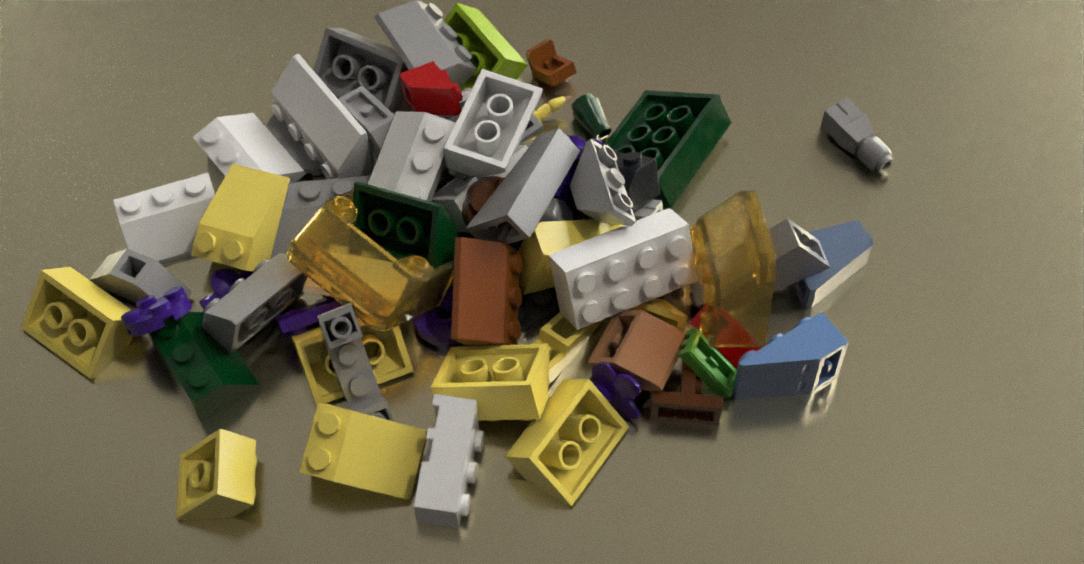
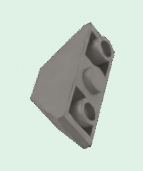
M590 139L585 144L570 184L576 208L598 222L632 226L636 223L632 211L633 203L626 193L624 187L625 179L619 172L616 163L617 155L609 146H602Z
M130 249L108 255L90 279L98 287L135 303L149 295H154L156 299L164 296L165 292L177 286L183 287L188 299L192 294L187 286L156 260Z

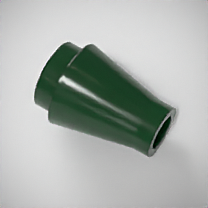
M584 94L572 103L573 117L595 139L602 140L611 133L612 130L607 123L598 98L593 97L592 94Z

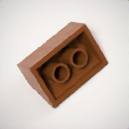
M464 237L455 238L451 339L466 346L517 344V340L521 336L518 306L522 303L519 273L523 270V260L520 251L507 243Z

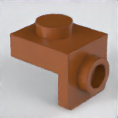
M546 39L526 51L533 77L550 86L561 85L567 81V78L577 73L574 62L557 55L554 43L550 39Z

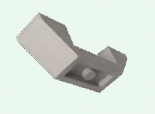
M361 86L338 100L367 132V137L373 141L376 158L378 159L395 115L364 86Z
M351 303L317 315L324 344L349 410L394 421L388 403L380 392L361 340L363 335Z

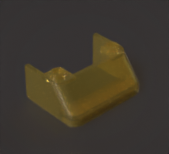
M353 190L327 199L292 239L286 252V257L291 264L341 305L351 303L355 316L370 328L378 331H388L439 306L454 276V260L436 269L430 266L426 259L416 255L397 260L352 223L356 220L358 210L353 204Z

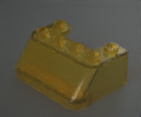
M741 190L698 218L696 225H691L690 227L696 274L699 272V283L704 284L703 299L704 304L707 305L706 312H701L700 330L701 333L707 334L709 347L765 346L776 275V255L757 192L755 190Z

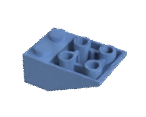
M823 312L812 318L805 317L795 325L793 330L784 335L782 333L775 335L763 348L756 352L751 350L740 358L732 397L734 400L813 393L839 376L849 341Z

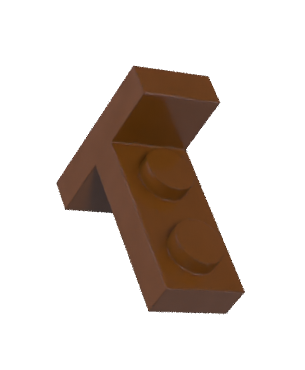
M682 360L680 393L653 390L650 419L720 425L723 396L701 395L702 380L696 377V373Z

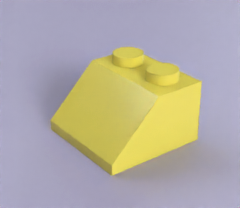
M220 428L180 454L176 519L189 521L231 518L253 506L256 497V489L254 487L255 467L257 465V457L255 455L256 440Z

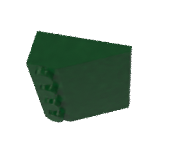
M645 90L604 145L616 149V152H638L642 156L656 158L660 195L655 197L654 200H661L663 208H672L732 122L718 94Z

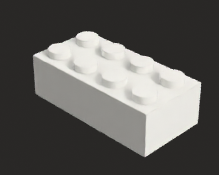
M670 208L637 220L632 226L624 225L549 254L560 312L577 330L697 282L689 224Z

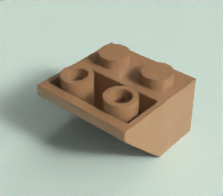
M626 310L612 316L587 363L591 368L599 362L608 363L613 368L615 374L624 373L633 377L640 384L641 390L662 391L679 358V351L684 348L682 346L683 341L688 338L685 332L643 310Z

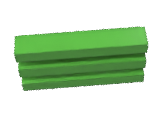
M697 327L687 331L686 337L688 339L683 341L682 346L684 349L679 351L678 356L717 396H723V399L731 397L736 378V368Z

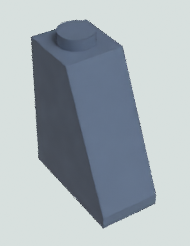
M860 219L808 232L819 240L830 268L794 283L806 309L813 307L867 264L870 251L873 249V239L870 232L864 230Z

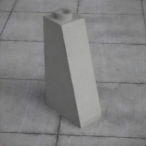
M559 128L538 136L471 220L466 230L476 239L507 244L530 238L580 150Z
M787 218L696 274L697 282L690 284L692 290L690 298L699 310L713 298L728 311L830 268V265L819 240Z

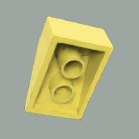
M232 163L198 224L191 255L252 272L262 260L266 258L270 260L290 178Z
M318 402L299 472L411 500L427 442V430Z

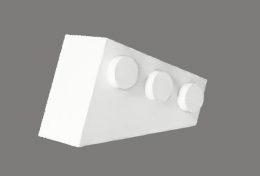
M434 394L432 405L434 406L436 417L433 428L428 427L426 439H429L430 442L425 461L421 463L414 511L417 522L459 528L461 516H467L469 512L471 495L466 493L468 484H474L476 480L478 463L473 461L475 452L482 451L484 431H479L476 400Z

